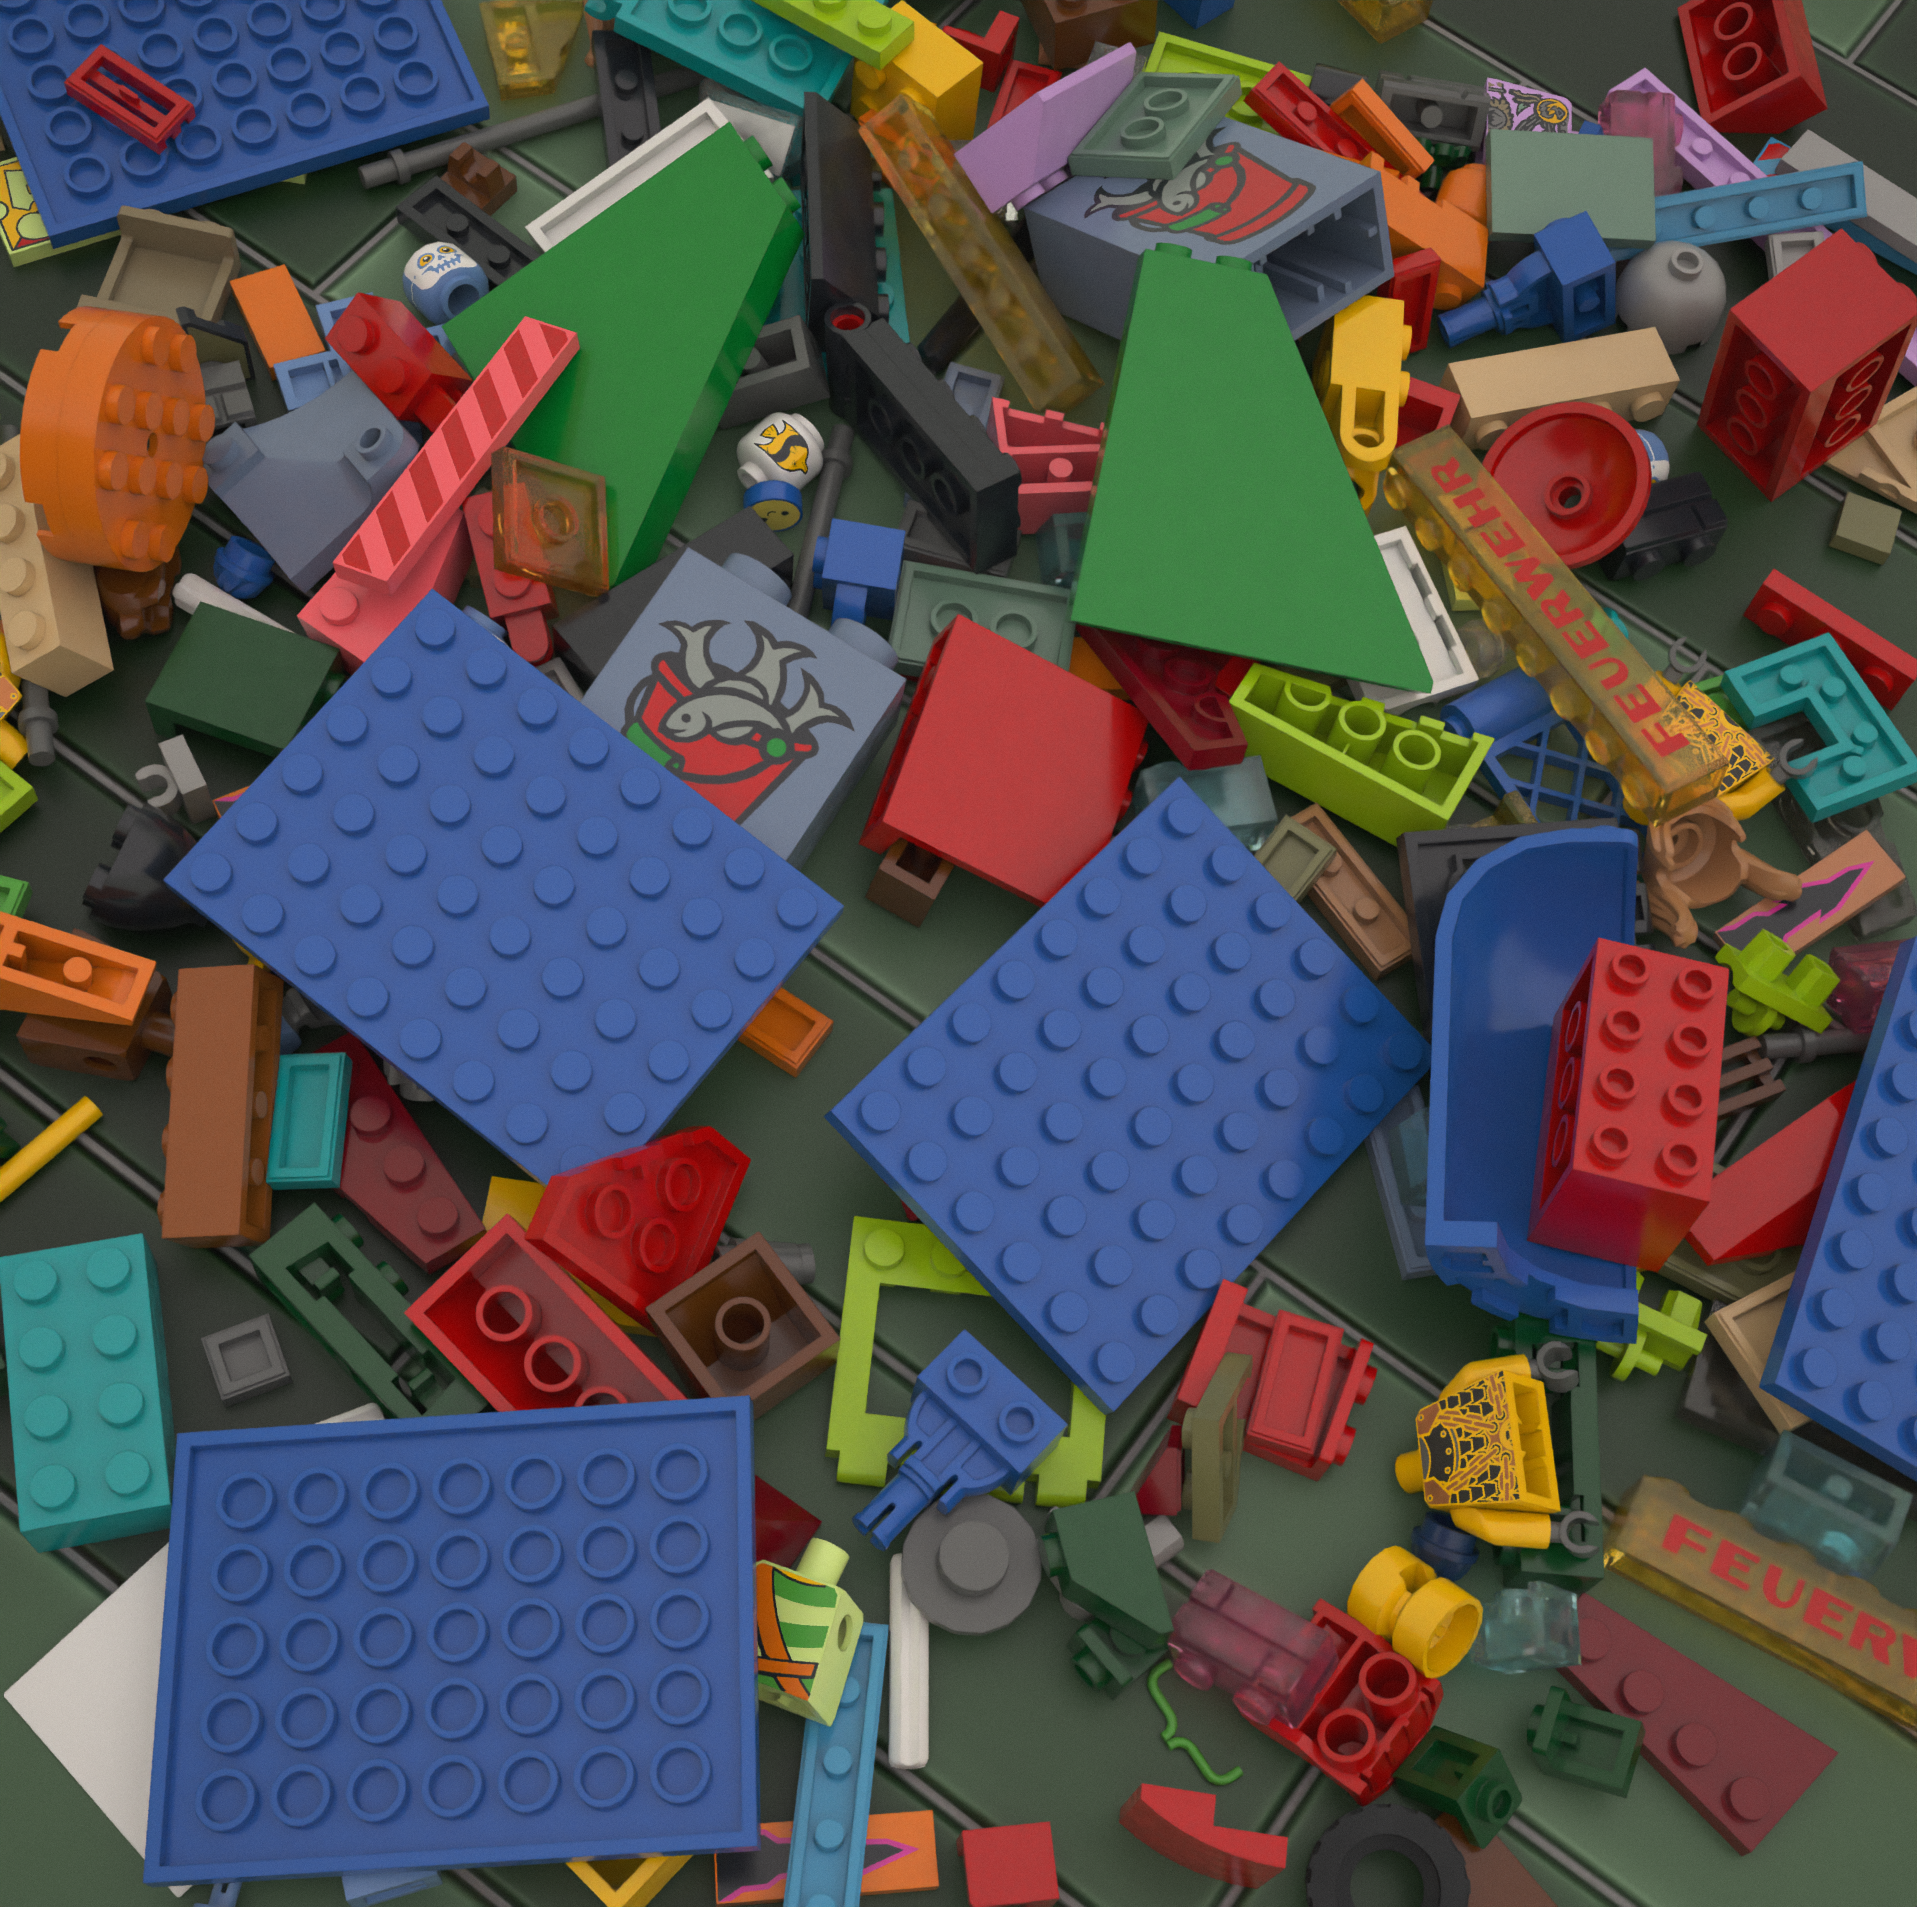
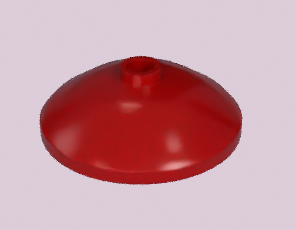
M1564 402L1542 407L1523 416L1509 426L1497 438L1486 454L1478 473L1476 488L1479 487L1487 497L1476 501V503L1482 510L1495 506L1502 516L1481 526L1497 546L1501 542L1492 532L1498 530L1506 541L1513 538L1502 524L1507 521L1527 546L1506 555V557L1512 561L1536 556L1541 563L1535 570L1564 571L1591 564L1617 548L1631 534L1640 521L1651 491V463L1644 443L1635 429L1623 417L1612 410L1585 402ZM1573 495H1581V500L1576 506L1572 508L1564 507L1568 498Z

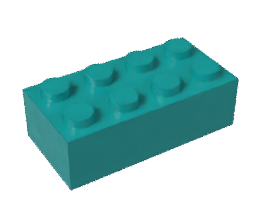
M143 1233L0 1257V1285L21 1534L37 1553L170 1529L176 1443L157 1261Z

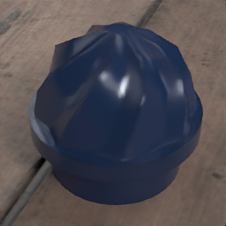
M1436 1511L1426 1512L1422 1526H1415L1410 1536L1412 1540V1554L1432 1567L1437 1578L1443 1577L1452 1582L1460 1580L1470 1570L1471 1566L1477 1562L1480 1554L1477 1547H1475L1478 1537L1457 1528L1449 1514Z

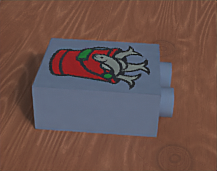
M1223 117L1174 180L1076 175L1023 207L1046 307L1119 340L1122 339L1137 259L1145 248L1155 250L1156 243H1172L1192 249L1191 258L1215 263L1216 256H1232L1252 262L1253 272L1268 275L1294 341L1395 276L1381 171L1227 117Z
M688 547L583 696L580 703L800 871L896 726L906 678L893 671L898 663V656L895 650L885 639L865 625L851 619L838 618L830 629L826 631L788 608L787 604L792 598L790 589L775 572L761 562L743 554L732 553L723 565L719 566Z

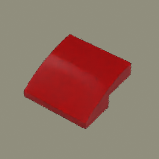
M1142 1783L1120 1808L1119 1823L1137 1839L1177 1864L1207 1877L1234 1885L1258 1889L1286 1867L1288 1837L1213 1826L1216 1795Z

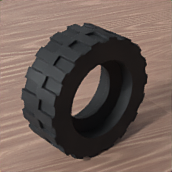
M1391 1803L1363 1806L1335 1820L1325 1829V1832L1316 1842L1311 1852L1305 1876L1308 1907H1355L1350 1892L1352 1873L1362 1858L1378 1850L1399 1852L1416 1865L1424 1885V1895L1420 1907H1468L1471 1884L1465 1869L1467 1864L1461 1851H1458L1451 1840L1450 1834L1443 1827L1432 1821L1431 1817L1403 1805Z

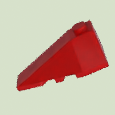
M1856 1080L1822 1101L1712 1178L1711 1201L1684 1237L1707 1266L1768 1256L1776 1249L1804 1245Z

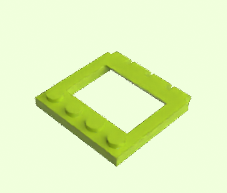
M854 1216L839 1335L841 1340L836 1361L825 1457L839 1458L836 1482L885 1487L887 1464H889L887 1454L904 1438L906 1418L866 1413L880 1286L894 1287L895 1285L926 1288L930 1289L931 1292L954 1295L968 1293L991 1296L925 1224ZM1073 1382L1071 1383L1067 1437H1061L1058 1446L1026 1479V1481L1036 1482L1035 1505L1057 1506L1058 1508L1085 1503L1087 1488L1097 1489L1101 1482L1106 1415ZM1025 1481L1011 1496L1001 1486L986 1494L1003 1502L1022 1504ZM949 1484L940 1494L944 1495L953 1484Z

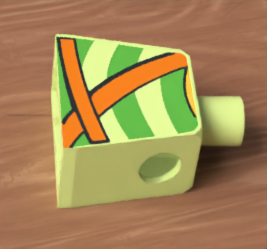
M812 1538L796 1571L766 1560L756 1562L758 1699L831 1727L837 1714L863 1626V1613L847 1592L836 1586L850 1558L849 1555L828 1541Z

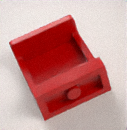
M1226 1279L1222 1280L1213 1305L1207 1311L1167 1419L1183 1425L1187 1409L1189 1407L1197 1408L1224 1354L1231 1352L1253 1355L1251 1377L1247 1378L1237 1397V1418L1247 1419V1427L1275 1316L1243 1303L1248 1292L1247 1288ZM1361 1338L1355 1347L1340 1345L1314 1453L1309 1461L1245 1441L1243 1451L1316 1482L1321 1479L1332 1463L1342 1467L1356 1434V1428L1346 1424L1353 1403L1361 1406L1364 1405L1377 1374L1378 1368L1367 1364L1374 1343Z

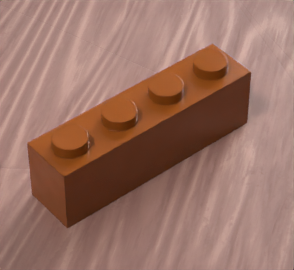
M255 964L179 969L177 991L171 999L170 1013L175 1026L173 1057L170 1058L166 1068V1081L171 1096L169 1123L165 1126L162 1134V1150L166 1158L165 1190L159 1197L157 1213L160 1225L162 1226V1239L194 1249L261 1246L270 1239L273 1189L266 1183L280 1060L284 980Z

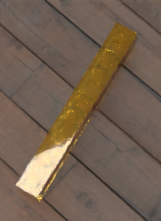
M1448 424L1394 449L1383 481V490L1388 503L1396 511H1402L1414 526L1417 537L1423 547L1428 551H1434L1443 562L1455 587L1461 592H1467L1479 607L1488 628L1493 633L1500 634L1515 652L1517 661L1524 673L1530 677H1535L1548 693L1557 714L1562 719L1569 720L1585 739L1587 749L1593 759L1610 770L1621 784L1622 791L1629 804L1636 810H1642L1656 828L1717 797L1730 762L1452 427Z
M1644 1474L1624 1492L1603 1541L1604 1568L1917 1732V1609H1903L1881 1598L1879 1590L1871 1583L1854 1576H1839L1816 1564V1558L1800 1546L1786 1542L1776 1543L1753 1531V1526L1747 1519L1734 1512L1722 1509L1713 1510L1690 1498V1493L1684 1486L1664 1477L1651 1478Z

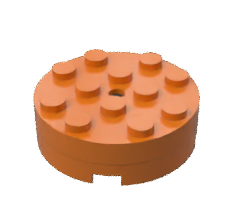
M91 306L78 307L68 312L58 321L60 328L71 329L59 351L40 349L30 375L23 405L20 431V473L24 500L28 503L43 505L51 531L39 529L36 535L45 549L54 557L73 563L147 572L155 569L163 562L167 563L171 560L175 548L187 528L195 503H202L206 497L208 474L203 467L204 462L202 458L205 453L206 442L211 439L214 432V410L212 406L206 405L203 377L196 355L195 340L191 335H187L177 322L165 316Z

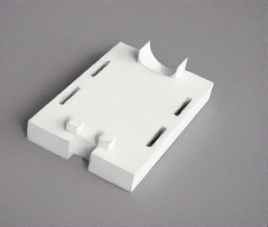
M1404 526L1375 535L1374 537L1433 679L1431 694H1417L1346 679L1356 701H1361L1362 697L1385 703L1384 712L1399 716L1420 704L1433 702L1436 707L1441 699L1472 690L1479 681V678L1407 527Z

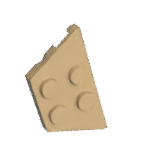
M1917 386L1886 403L1876 425L1824 463V465L1917 514Z

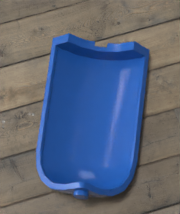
M1600 825L1592 828H1570L1520 836L1477 859L1446 896L1435 936L1425 1249L1433 1270L1447 1286L1462 1284L1472 1291L1471 1304L1493 1315L1512 1321L1519 1317V1312L1549 1320V1333L1586 1340L1636 1344L1639 1308L1635 1266H1628L1527 1241L1553 1017L1598 937L1634 946L1638 836L1629 829Z

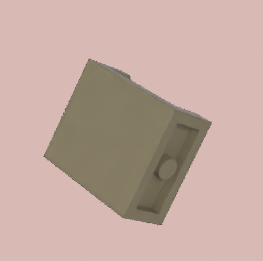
M122 205L117 214L121 240L97 297L82 294L76 308L91 306L165 316L179 324L176 308L185 306L193 309L196 317L217 323L222 318L232 292L229 281L237 279L241 269L234 231L229 227L221 226L211 221H196L164 214L154 209H139Z

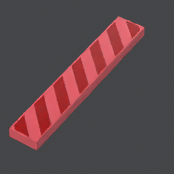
M526 316L523 318L332 562L337 578L388 596L393 595L578 352L580 346L577 332Z

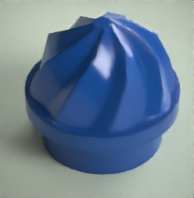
M231 536L226 547H219L214 555V576L217 579L219 588L237 599H248L258 596L268 585H271L275 577L271 571L275 560L263 546L249 539Z

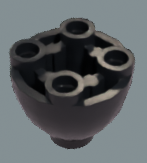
M145 802L142 809L129 803L112 836L113 841L110 846L120 852L112 868L103 863L98 864L82 897L84 899L82 905L92 909L89 919L109 927L129 931L164 930L189 923L205 928L208 919L171 891L163 881L197 844L196 840L182 824L165 811L148 802Z

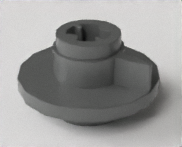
M988 1494L963 1497L947 1515L942 1514L936 1509L939 1500L935 1501L914 1520L902 1546L901 1577L911 1603L928 1622L953 1634L983 1636L1008 1627L1028 1609L1041 1581V1559L1038 1542L1031 1525L1013 1506Z

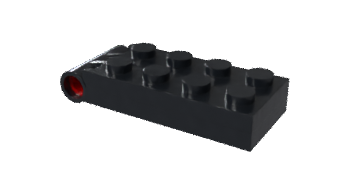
M857 302L836 303L829 307L825 313L824 325L827 381L831 396L828 400L831 411L849 423L914 501L921 503L927 511V517L976 575L1016 556L1017 528L1021 524L1018 512V487L1022 483V477L1013 457L1006 452L1002 453L988 438L981 421L976 416H969L955 400L954 394L947 382L941 378L936 379L923 364L916 347L910 342L905 343L884 318L871 323V313L868 308Z

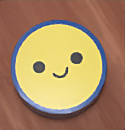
M778 480L759 482L747 489L743 495V509L751 506L773 532L793 528L802 520V494L798 488L790 483Z

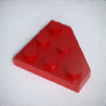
M711 1126L686 1127L653 1139L643 1146L628 1148L551 1176L524 1236V1240L657 1336L645 1313V1308L709 1265L751 1159Z

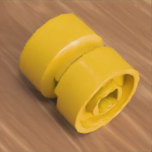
M1395 1545L1385 1548L1374 1556L1360 1572L1352 1586L1347 1601V1614L1358 1620L1375 1635H1381L1392 1644L1395 1653L1407 1658L1414 1669L1425 1677L1433 1679L1447 1674L1468 1653L1482 1623L1483 1607L1480 1601L1449 1579L1437 1578L1432 1567L1406 1549Z

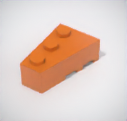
M1371 151L1359 164L1381 171L1392 259L1431 247L1441 258L1433 308L1438 310H1454L1462 306L1484 288L1489 229L1445 199L1436 201L1435 204L1419 193L1420 182L1409 175L1399 180L1383 169L1384 158Z

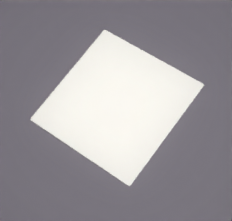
M169 1542L4 1693L7 1701L144 1860ZM193 1885L170 1886L168 1888L176 1897H181Z

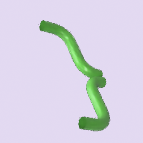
M1168 1658L1150 1671L1147 1678L1149 1692L1167 1720L1166 1729L1160 1733L1162 1739L1171 1751L1176 1748L1185 1749L1210 1783L1225 1786L1244 1775L1239 1766H1236L1226 1774L1218 1775L1211 1769L1198 1747L1191 1740L1185 1737L1172 1738L1178 1727L1177 1717L1158 1687L1159 1677L1173 1668L1171 1661Z

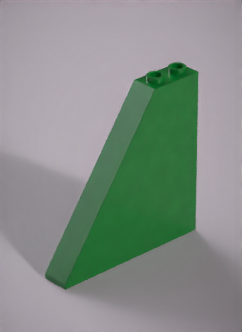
M730 121L441 326L474 381L525 316L577 332L580 349L511 438V441L605 593L656 562L805 235L792 214L802 206L782 177L771 183L764 172L773 166L770 159L753 135L743 141Z
M1161 242L1156 243L1155 250L1145 248L1137 259L1065 622L1417 694H1431L1433 679L1268 275L1253 272V263L1238 257L1216 256L1215 263L1191 258L1192 249L1177 244Z

